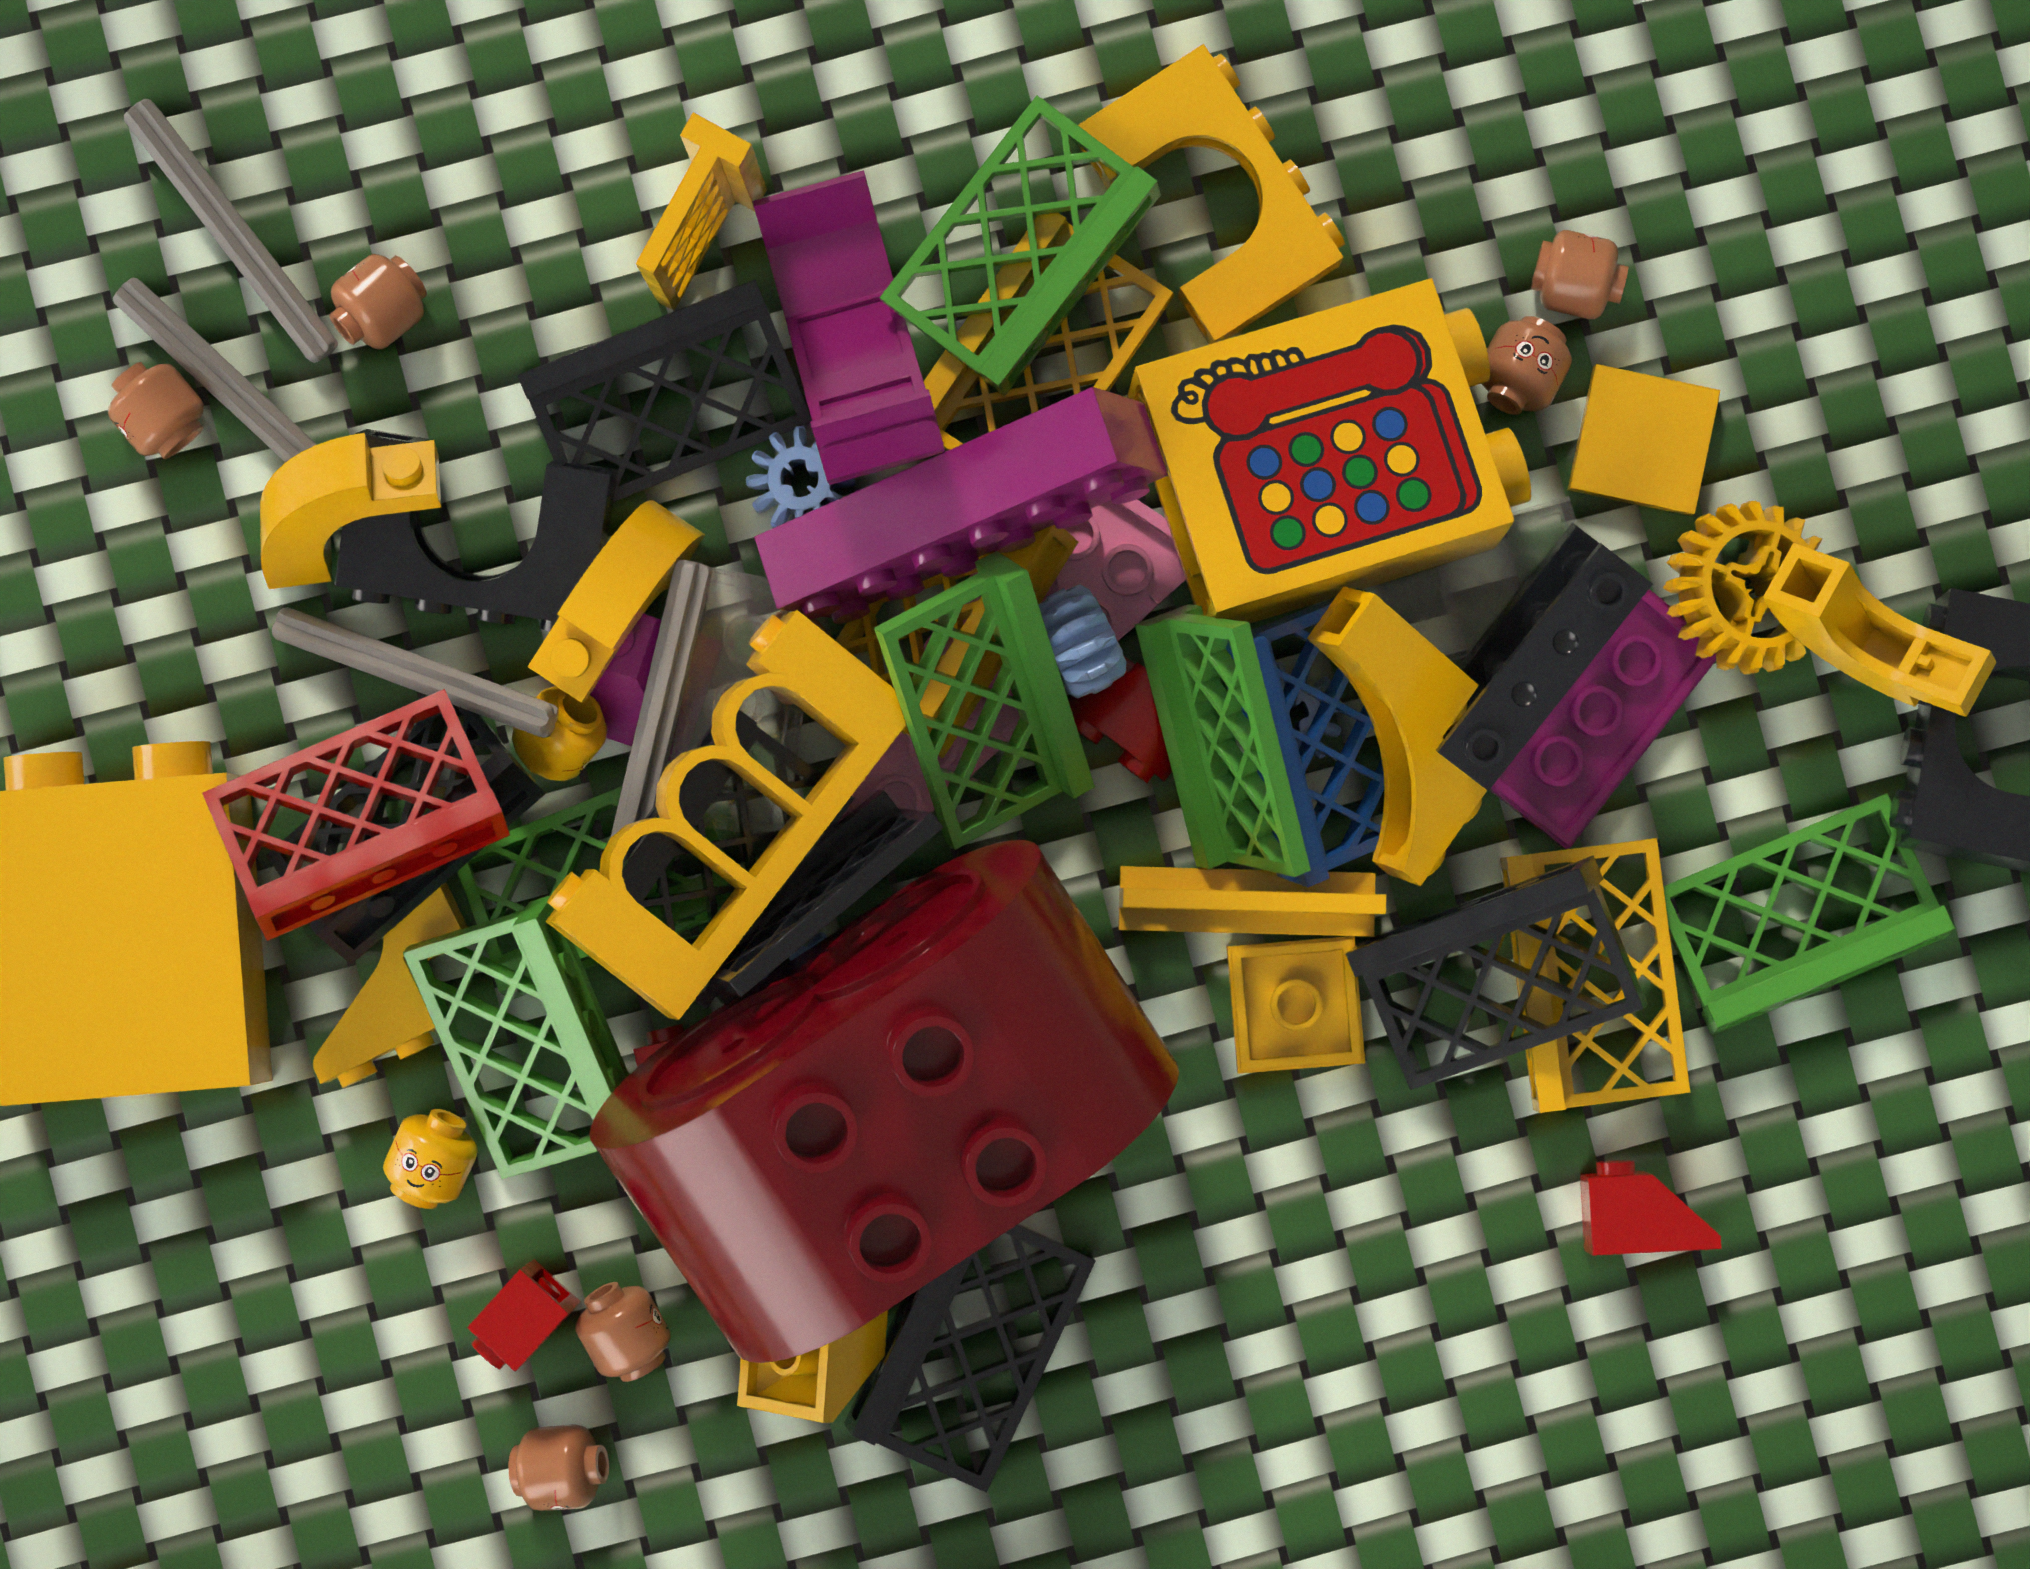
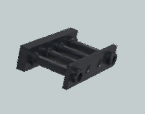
M1572 522L1458 666L1479 686L1468 700L1466 712L1456 725L1447 730L1442 737L1444 740L1437 747L1436 751L1489 791L1653 583Z

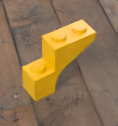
M446 882L383 936V949L377 967L314 1057L313 1068L320 1084L338 1078L342 1088H345L378 1072L373 1060L393 1050H396L399 1059L402 1060L435 1044L430 1032L436 1030L403 952L409 945L468 927ZM443 954L427 958V960H433Z

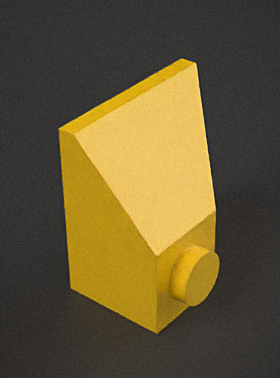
M888 1310L838 1340L799 1356L766 1363L749 1362L741 1358L737 1406L821 1423H833L885 1356Z

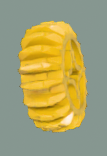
M1757 501L1743 503L1740 509L1730 503L1718 507L1715 516L1710 513L1700 516L1694 522L1696 532L1691 530L1679 537L1677 541L1685 553L1671 555L1666 563L1680 575L1678 578L1666 581L1663 589L1678 594L1679 603L1669 607L1666 614L1672 617L1684 615L1687 624L1681 628L1678 635L1679 638L1683 640L1697 636L1700 638L1695 656L1704 659L1716 653V668L1726 671L1738 665L1740 673L1751 675L1758 673L1761 667L1767 672L1782 669L1783 665H1785V659L1792 662L1800 660L1807 654L1805 645L1797 640L1781 623L1766 638L1751 636L1754 624L1761 622L1765 612H1771L1763 596L1792 544L1795 543L1816 550L1823 539L1817 536L1806 539L1801 537L1805 519L1796 517L1784 523V507L1774 505L1763 511L1760 502ZM1731 539L1749 540L1747 551L1739 554L1736 563L1731 562L1721 565L1715 562L1720 551ZM1748 577L1751 580L1747 587L1754 586L1757 598L1752 599L1748 593L1753 589L1746 590L1745 580L1742 578ZM1713 594H1714V595L1717 597V599L1719 600V603H1720V606H1721V612L1719 611V609H1718V607H1717V605H1716V602H1715V599H1714Z

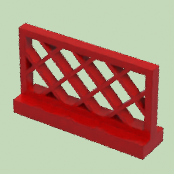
M445 689L202 793L255 919L267 941L510 836L503 812L486 780ZM441 713L448 729L438 752L407 742L415 723ZM398 731L395 737L389 736V734ZM368 743L390 749L377 778L346 768L354 749ZM454 744L461 759L449 756ZM401 753L432 763L420 792L389 782ZM337 757L335 763L328 762V760ZM444 768L470 776L477 791L453 803L432 797ZM307 769L329 775L316 804L286 794L294 775ZM341 780L371 789L359 819L328 809ZM276 783V785H275V787H274L273 790H272V789H269V788H266V787H268V786H270V785ZM383 794L414 804L405 824L388 829L371 823ZM247 795L268 801L255 831L229 822L223 806ZM280 806L310 815L298 845L267 835ZM426 808L434 810L433 812L423 815ZM323 820L353 830L345 850L331 856L310 850ZM365 834L372 836V838L363 841ZM237 838L249 842L244 854ZM262 846L292 856L284 876L257 887L251 869ZM304 861L312 863L306 867L301 868Z

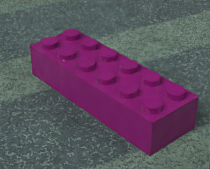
M1091 387L761 533L754 538L778 610L791 612L798 610L808 619L827 617L832 618L835 624H843L868 615L870 613L869 604L888 597V600L891 601L900 600L920 593L925 589L923 581L943 573L944 577H952L967 573L976 568L975 562L979 560L978 557L996 549L1000 553H1008L1025 548L1036 541L1034 533L1055 525V528L1063 529L1081 524L1093 516L1092 508L1112 500L1113 504H1123L1139 499L1150 492L1148 484L1168 476L1144 403Z

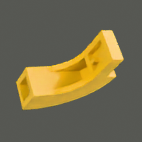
M360 433L320 443L302 451L284 463L265 485L260 500L261 567L268 588L276 589L332 582L331 535L348 523L378 515L441 508L439 454L435 441L430 440L370 448L365 433Z
M654 500L646 501L640 505L613 534L576 584L557 613L559 618L529 663L528 668L581 703L586 701L638 620L657 596L664 590L669 589L676 562L678 560H690L705 534Z
M1795 543L1792 544L1763 596L1767 606L1782 626L1816 655L1859 682L1913 707H1916L1919 700L1967 717L1996 664V660L1990 650L1921 626L1888 608L1863 586L1849 562Z

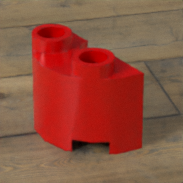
M1124 656L1127 662L1125 674L1112 682L1110 687L1096 694L1090 693L1078 699L1072 695L1069 697L1068 701L1078 733L1093 744L1097 745L1102 737L1105 736L1121 748L1124 752L1117 762L1140 780L1148 784L1155 775L1165 782L1172 773L1147 671L1138 662L1134 664Z

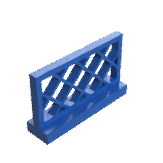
M1356 588L1357 590L1367 592V590ZM1335 597L1251 630L1311 871L1297 877L1277 873V876L1307 888L1329 879L1328 870L1375 851L1381 826L1370 821V818L1384 791L1382 759L1375 772L1355 762V758L1369 729L1374 730L1365 706L1363 705L1361 712H1358L1339 701L1348 683V679L1339 668H1337L1326 693L1304 683L1319 649L1307 639L1310 633L1303 629L1314 625V628ZM1293 634L1306 641L1289 675L1277 668L1271 642ZM1228 640L1226 650L1233 658L1230 642ZM1280 680L1286 682L1284 689H1282ZM1299 691L1321 701L1306 735L1293 729L1289 715ZM1242 707L1241 711L1249 721L1248 714ZM1335 709L1356 720L1341 753L1320 743ZM1296 740L1301 742L1299 750ZM1315 750L1337 761L1321 794L1308 788L1305 771ZM1257 769L1258 775L1261 777V779H1262L1263 782H1264L1263 775H1262L1261 772ZM1350 769L1371 779L1356 813L1335 802ZM1312 800L1317 802L1315 808H1313ZM1333 810L1352 821L1341 844L1325 851L1320 832L1330 811ZM1366 828L1372 831L1363 835ZM1272 831V834L1274 835V837H1275V838L1277 839V841L1279 842L1278 836L1276 835V833H1275L1274 831Z

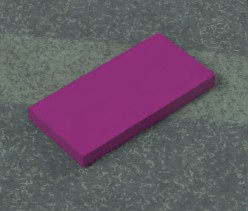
M1650 589L1490 789L1492 793L1564 850L1570 849L1716 661V653L1704 659L1695 656L1700 638L1698 636L1688 640L1679 638L1678 635L1681 628L1687 624L1683 616L1672 617L1666 614L1671 606Z

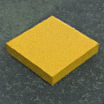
M1595 364L1591 374L1567 490L1693 516L1696 511L1721 390Z
M1355 936L1226 946L1238 1074L1365 1063L1358 977L1354 976L1346 953L1355 946Z

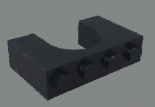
M371 429L355 433H365L370 448L429 441L427 438ZM556 459L546 464L538 527L533 545L518 566L499 574H471L461 571L444 561L434 551L425 536L420 510L366 517L348 523L342 527L335 586L351 588L352 599L369 603L387 604L390 601V595L415 599V609L431 613L451 614L453 605L478 609V619L492 623L515 624L516 615L541 619L540 629L550 632L559 618L557 613L608 541L618 469Z
M1951 588L1940 596L1935 604H1928L1922 626L1992 652L1996 664L1988 678L2006 677L2030 682V603ZM1919 700L1917 703L1919 705L1915 728H1907L1900 751V764L1908 766L1904 790L1898 789L1896 791L1890 810V827L1898 828L1895 846L2030 873V797L1996 789L1978 778L1967 766L1959 751L1955 735L1956 713Z

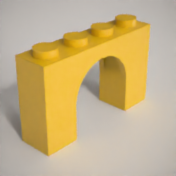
M1202 44L1078 126L1134 168L1138 166L1143 169L1160 157L1177 149L1205 147L1228 155L1239 163L1249 175L1256 189L1259 204L1258 223L1254 232L1234 253L1181 286L1177 296L1207 343L1213 344L1229 339L1338 268L1344 258L1339 248L1345 245V241L1328 214L1324 212L1317 217L1305 199L1304 195L1310 192V188L1295 163L1289 159L1282 164L1269 142L1275 139V134L1264 115L1256 106L1247 110L1234 91L1241 84L1230 63L1221 53L1213 58L1206 46ZM1100 161L1090 163L1108 189L1118 177V174Z

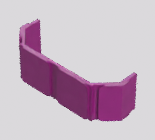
M864 170L752 201L809 407L812 431L829 485L944 453V445L929 389L926 390L906 321L880 299V296L894 279Z

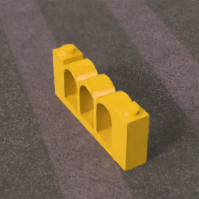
M798 610L785 614L781 620L772 614L750 640L749 645L756 652L746 665L758 675L736 682L722 694L712 715L711 735L715 745L699 747L681 753L665 767L656 789L655 806L659 818L643 819L625 825L609 839L601 855L600 872L596 869H586L580 877L570 872L547 901L554 908V911L545 922L671 1019L679 1020L906 726L894 688ZM755 690H773L785 696L846 745L805 799L754 760L740 745L735 730L737 712L743 700ZM706 760L718 761L731 768L791 816L749 872L693 829L683 816L679 804L680 786L686 774L700 762ZM652 832L662 833L674 839L736 888L692 945L637 903L626 889L622 877L623 859L629 847L643 835Z

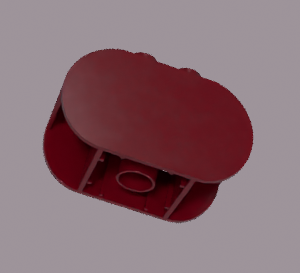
M1010 840L966 853L919 877L761 980L742 997L737 996L728 1005L724 1004L674 1037L630 1073L606 1099L591 1125L590 1140L736 1354L749 1362H775L818 1349L864 1326L1094 1175L1125 1150L1158 1116L1176 1087L1179 1067L1040 848L1035 843L1027 840Z

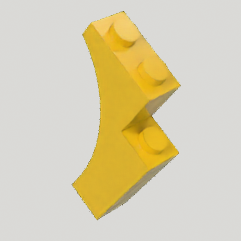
M1343 586L1307 639L1322 651L1352 684L1366 708L1377 737L1384 772V807L1379 839L1372 861L1388 875L1421 886L1426 878L1441 866L1445 859L1446 849L1462 826L1473 819L1478 813L1482 804V798L1487 792L1484 787L1436 751L1437 747L1444 740L1442 737L1447 730L1456 725L1466 712L1467 702L1479 685L1376 594Z

